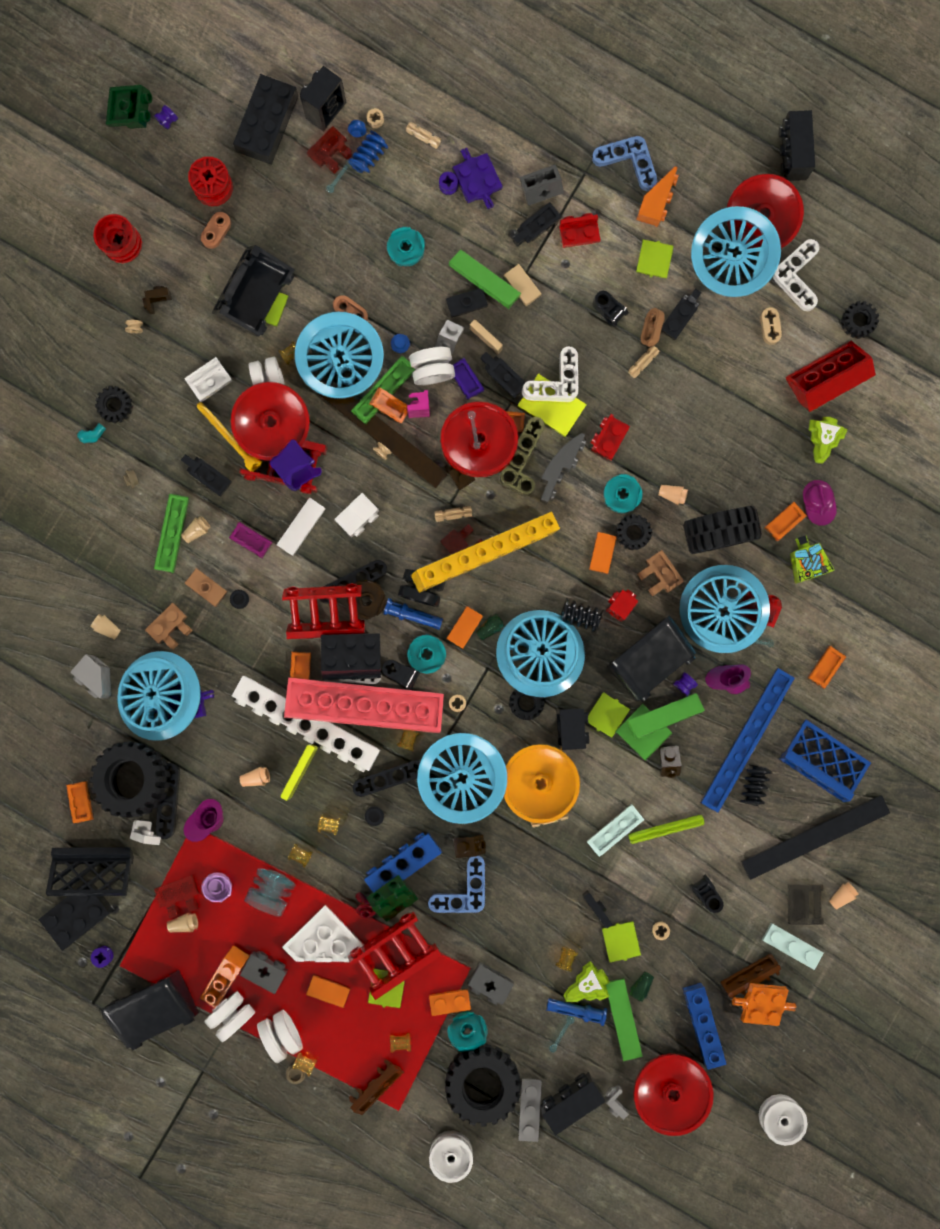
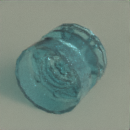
M258 868L256 874L261 878L254 877L253 882L260 887H250L244 901L268 914L282 916L287 902L281 896L291 897L292 893L287 889L294 890L296 884L279 872Z

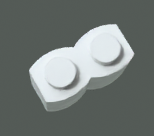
M361 493L335 518V521L351 537L354 535L358 537L365 530L364 525L369 522L371 524L378 518L379 515L377 513L379 510Z

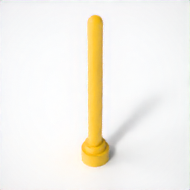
M202 402L197 403L198 410L242 456L245 467L250 472L256 471L261 466L262 461L246 453L238 445L234 436Z

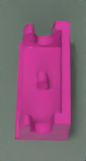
M428 390L411 393L409 398L415 397L418 400H413L410 402V405H407L409 418L430 417Z

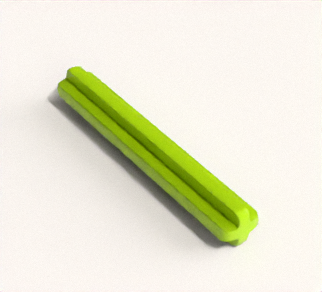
M696 815L633 832L628 835L631 844L702 826L704 825V818L702 815Z

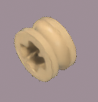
M374 108L368 111L367 122L370 127L377 129L383 125L384 116L381 110ZM378 115L380 120L373 122L371 117Z
M125 321L127 325L125 328L126 332L135 334L143 332V329H141L142 321Z
M378 442V446L372 450L386 460L387 455H391L392 452L382 443Z
M453 695L449 700V707L454 712H460L466 707V700L462 695ZM455 698H460V701H463L459 709H456V706H452Z
M657 922L653 925L652 933L656 939L665 940L669 937L670 929L665 922ZM658 926H663V929H667L663 936H659V933L656 934L655 931L658 930Z

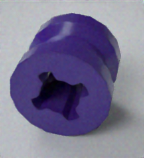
M166 105L162 107L160 113L154 115L155 119L167 130L171 127L172 122L178 120L176 114Z
M444 172L439 178V188L443 194L452 195L458 189L457 176L452 172Z
M685 672L681 675L680 680H676L673 683L686 696L690 694L692 688L698 686L696 681Z
M100 946L92 952L91 962L95 967H105L113 960L114 953L110 947Z

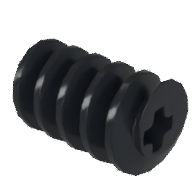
M566 598L561 613L562 621L566 622L569 618L570 625L577 621V627L584 623L586 630L591 625L592 632H595L600 624L603 610L598 614V608L595 607L591 612V606L588 605L584 609L583 603L576 607V601L574 600L569 605V600Z
M750 765L753 768L747 769L746 772L751 776L744 778L749 784L743 785L748 791L741 793L746 799L739 802L759 807V805L765 804V801L760 799V797L767 796L762 791L763 789H768L764 782L770 781L765 774H771L772 771L768 768Z

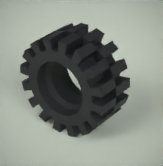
M857 301L845 310L841 323L844 324L842 328H846L847 331L845 333L847 335L850 333V337L854 338L857 336V339H860L861 337H867L876 329V325L879 323L877 319L879 313H875L877 309H872L871 303L867 305L866 301L862 303ZM862 313L866 316L867 323L865 326L859 327L854 323L853 317L855 314Z
M108 386L109 389H102L103 392H99L97 394L99 398L95 400L97 402L95 407L98 409V414L108 422L111 421L113 423H117V421L123 422L122 419L129 418L127 415H131V408H133L131 404L132 399L117 386L115 388ZM111 398H118L121 401L120 409L115 412L109 411L107 408V403Z
M635 514L628 515L622 519L616 529L620 545L630 550H639L647 545L652 537L650 522L648 523L647 519L642 518L641 515L637 516ZM636 525L641 529L639 539L633 540L628 537L627 529L629 526Z
M515 689L509 699L512 713L522 720H532L538 717L544 709V697L531 696L534 699L533 708L523 710L519 705V700L526 694Z

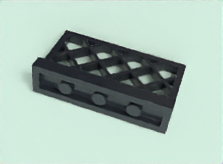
M131 847L52 848V862L46 889L47 896H127L130 869L134 860ZM57 864H65L68 867L60 874L56 871ZM79 864H85L87 868L78 874L74 868ZM99 864H105L107 868L98 874L94 870ZM118 864H126L125 869L119 874L113 869ZM72 871L76 877L67 883L63 877ZM92 871L96 877L87 883L82 877ZM111 871L115 877L107 883L102 877ZM59 880L63 882L64 886L62 888L52 890L56 882ZM81 880L84 886L79 890H74L71 886ZM100 880L104 886L99 890H94L91 886ZM118 880L123 883L122 889H113L111 887Z

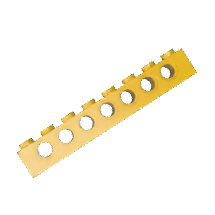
M549 512L422 567L412 573L411 577L418 592H423L557 532L560 527L553 513Z

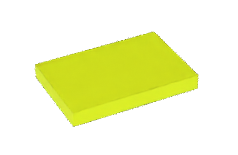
M540 374L534 379V381H549ZM529 387L528 391L530 394H533L534 390H532V387ZM540 387L539 390H538V391H540V392H539V395H541V389H542V387ZM552 387L545 388V393L551 396L555 394V390ZM523 397L517 407L533 417L541 418L545 425L566 437L587 404L577 398L572 402L533 401Z
M314 744L307 745L281 794L282 799L287 801L292 798L318 746Z

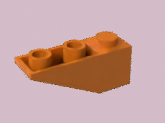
M674 167L644 196L636 220L657 227L660 221L664 222L667 210H664L666 203L670 204L673 195L670 189L672 185L676 186L679 177L676 174L678 167Z
M233 945L200 999L216 1008L250 956Z

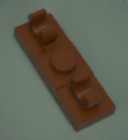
M770 953L720 983L731 999L739 993L745 995V990L749 988L750 983L758 984L765 979L770 981L769 976L774 973L777 976L780 975L781 967Z
M385 1060L387 1069L384 1071L380 1067L377 1068L381 1076L372 1080L365 1091L357 1088L356 1091L359 1093L357 1100L353 1096L349 1097V1100L354 1103L350 1108L354 1113L363 1115L404 1071L391 1061Z

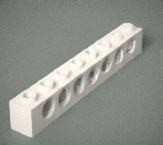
M242 676L232 694V697L236 698L234 702L243 707L246 704L253 708L252 712L260 716L263 714L269 716V721L278 726L282 723L287 726L286 730L296 735L298 732L304 735L303 740L311 744L315 741L321 745L320 749L329 754L331 751L337 753L338 759L346 763L348 760L355 763L354 767L362 772L365 770L370 771L381 751L379 748L331 722L309 720L311 727L306 731L301 728V722L304 719L293 718L291 721L285 720L286 698L247 676ZM254 691L259 694V700L255 703L250 699V695ZM269 701H274L277 705L276 710L273 712L267 709ZM322 728L328 732V737L325 740H321L318 737V731ZM337 738H342L345 741L343 749L336 748L335 740ZM358 747L362 750L360 758L352 756L353 748Z

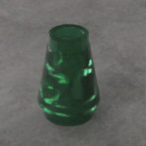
M497 614L490 615L475 632L483 641L502 631L505 624Z
M644 971L630 987L629 995L643 1002L644 999H647L654 977Z

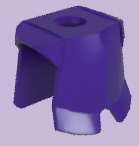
M291 440L277 456L270 460L271 467L292 491H297L303 484L312 478L320 476L322 473L320 467H311L315 463L314 459L307 455L295 440Z

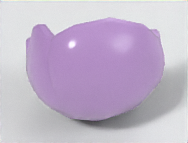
M212 873L202 882V893L211 902H223L231 895L232 883L229 877L223 873Z

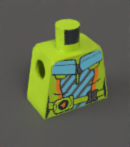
M806 535L795 539L799 550L790 553L795 584L834 571L820 543L810 546Z

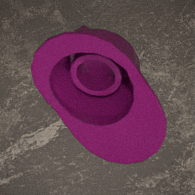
M814 480L809 482L803 490L806 514L813 524L825 526L834 520L837 513L833 490L824 481Z
M744 664L718 666L707 673L705 681L708 687L712 689L726 690L730 694H739L745 691V689L750 688L751 670Z
M207 799L190 815L183 829L184 835L188 840L192 842L201 841L211 832L217 831L222 826L224 816L220 803L215 799Z

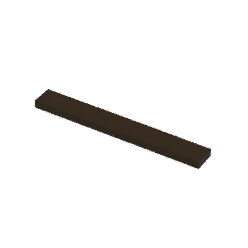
M332 381L330 387L338 388V385ZM317 393L375 441L387 447L395 457L435 489L448 475L444 469L376 415L365 425L351 412L359 403L355 398H331Z

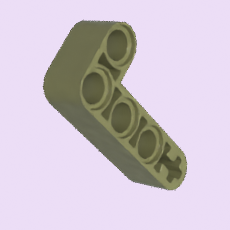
M533 417L528 421L518 440L517 451L514 457H521L523 463L515 465L511 461L502 470L500 475L501 484L521 496L531 495L535 487L533 479L523 474L522 471L545 427L544 421L539 417ZM537 423L539 424V429H536L532 436L530 433L533 426ZM523 440H529L531 441L532 446L530 448H524L521 442ZM510 473L514 476V480L506 482L503 476ZM523 482H528L531 485V489L523 491L520 485Z

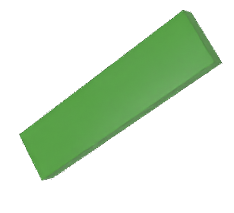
M462 250L449 262L451 268L508 309L521 295L518 290Z
M401 356L351 412L366 425L379 411L369 404L378 387L394 395L416 369L412 368L410 362Z
M169 494L154 566L155 570L171 573L175 571L189 497Z
M697 693L628 720L627 724L636 740L700 714L705 710Z
M621 978L609 981L610 983L605 986L609 994L608 999L623 1061L643 1057L625 980Z

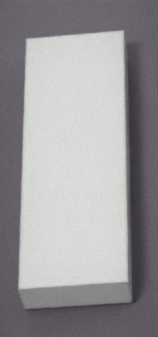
M309 498L279 540L277 546L294 556L326 508Z

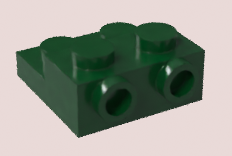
M143 85L110 87L106 125L109 127L127 126L130 129L146 128L147 122L151 118L148 111L149 104L152 103L153 99L150 90Z
M397 875L369 895L367 900L379 917L387 922L418 900V897L406 882Z

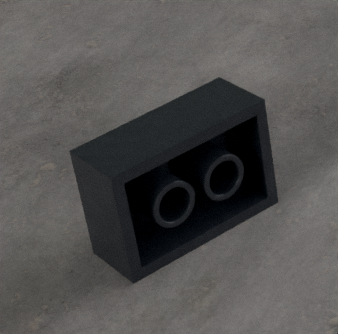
M325 66L315 71L312 81L308 86L305 85L300 92L305 118L323 132L346 104L342 79Z
M812 110L789 111L786 118L783 119L782 125L779 126L778 131L779 138H782V144L780 145V156H783L781 175H784V178L788 181L807 180L815 168Z
M380 633L321 635L322 679L381 678Z
M584 708L556 710L558 748L561 750L586 749V744H589V732H585V724H588V713L584 712Z
M95 884L91 886L94 890H99ZM67 896L38 920L63 951L115 910L104 896Z
M589 1072L587 1074L581 1073L574 1079L575 1082L570 1085H563L559 1088L557 1094L554 1096L549 1095L542 1100L540 1105L542 1116L555 1136L606 1102L601 1089Z

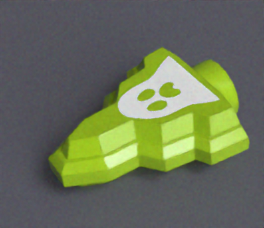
M822 417V421H809L808 430L811 432V441L814 444L813 455L815 463L823 464L830 456L831 449L837 447L839 441L845 438L847 429L837 425L838 420L835 418Z
M590 961L582 967V972L576 976V983L568 987L563 997L566 1002H578L582 999L589 1001L594 999L604 1000L609 997L605 986L610 983L603 969L597 970Z

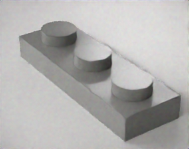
M522 1079L518 1141L538 1142L541 1080Z

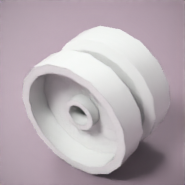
M448 347L423 349L409 356L411 367L416 369L412 373L414 384L416 385L437 384L455 377L454 366L449 364L452 356L451 350Z
M275 356L265 359L266 371H264L259 361L248 364L253 385L261 382H277L285 385L281 368H279Z
M238 991L228 999H224L204 1020L210 1029L217 1027L221 1022L223 1023L216 1031V1036L221 1042L227 1040L255 1014V1010L249 1004L237 1010L244 1000Z
M285 1010L274 1014L273 1021L267 1018L257 1024L261 1041L275 1063L286 1059L287 1051L294 1055L303 1049L297 1028Z
M783 1094L772 1095L760 1106L758 1114L760 1125L768 1137L776 1144L784 1146L793 1145L805 1135L808 1125L806 1114L791 1097Z
M454 1130L445 1131L433 1140L429 1155L430 1168L433 1174L440 1180L448 1183L458 1182L469 1174L473 1165V1150L469 1139L464 1134Z

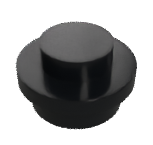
M235 590L230 595V603L236 609H243L249 603V595L243 590Z
M370 807L365 812V820L371 826H378L384 820V812L379 807Z

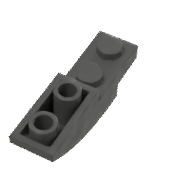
M581 433L565 444L547 466L541 478V482L546 483L547 486L540 502L547 505L549 500L553 501L557 492L554 490L556 482L560 484L564 473L561 471L564 470L569 473L571 468L575 469L579 458H576L578 450L582 452L586 441L583 440L585 434Z

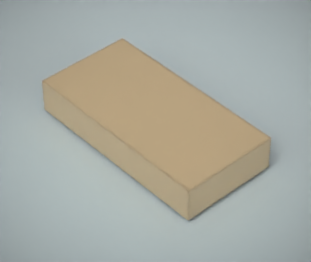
M520 264L504 274L503 277L509 285L521 293L519 298L525 306H528L542 295Z
M474 320L470 324V330L497 355L502 351L503 344L479 322Z

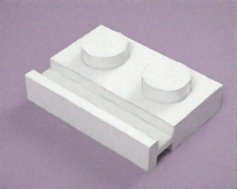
M216 357L184 378L200 402H203L232 382V379Z

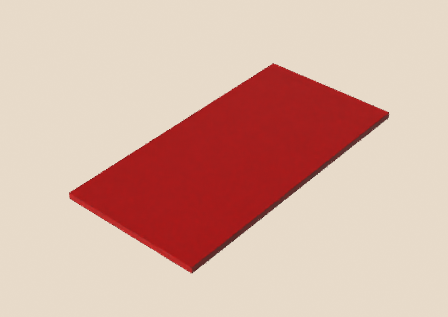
M211 833L205 839L198 842H192L186 838L120 967L153 984L179 970L195 1005L212 1013L214 1007L200 999L233 945L249 956L253 951H261L267 954L268 959L273 962L278 960L286 965L285 968L288 969L277 992L273 994L240 976L241 970L222 1001L226 998L228 999L238 991L244 1000L237 1010L247 1004L255 1010V1014L240 1029L261 1039L257 1024L267 1018L273 1021L274 1014L285 1010L297 1028L303 1045V1049L294 1055L288 1051L287 1053L355 1089L359 1088L363 1091L368 1088V1084L372 1080L381 1076L377 1068L380 1067L385 1071L387 1064L384 1061H391L394 1065L399 1066L404 1073L378 1100L399 1111L448 1015L432 1016L429 995L460 990L471 967L441 952L440 957L405 980L400 1008L390 1006L383 1008L382 1005L368 1003L371 981L358 962L352 966L349 962H296L282 947L325 905L364 945L391 926L374 917H361L356 912V908ZM212 873H223L229 877L232 883L231 895L223 902H211L202 893V882ZM186 913L196 914L198 928L193 932L170 933L168 931V921ZM403 932L397 934L411 956L421 953L422 949L413 937ZM391 939L381 945L395 967L399 968L404 964L405 959ZM375 951L364 957L373 970L374 968L387 970ZM263 968L262 973L266 975L268 968ZM313 975L350 988L344 1008L306 995Z

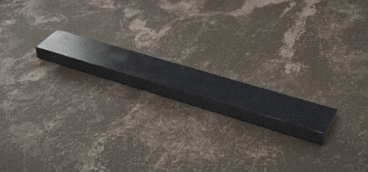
M879 795L741 861L748 878L752 880L890 814V811L883 796Z

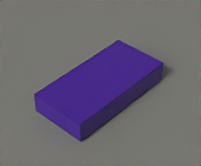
M465 358L453 364L455 371L454 379L467 400L484 391L483 386Z

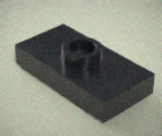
M480 288L446 298L451 318L488 307L484 291Z
M588 890L583 893V898L604 927L608 929L613 924L604 913L607 909L600 900L596 902Z

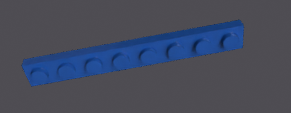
M776 668L700 803L719 813L795 679L793 676Z

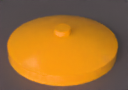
M532 745L518 751L508 761L506 765L507 787L504 799L517 816L532 823H549L562 818L573 808L580 792V776L572 759L562 750L549 745Z

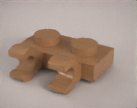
M663 550L645 561L648 567L637 574L640 580H643L654 573L659 583L648 590L652 596L662 589H665L668 593L684 582Z
M174 603L145 629L158 644L164 641L173 650L179 644L170 634L177 627L186 636L193 630L184 622L187 616Z

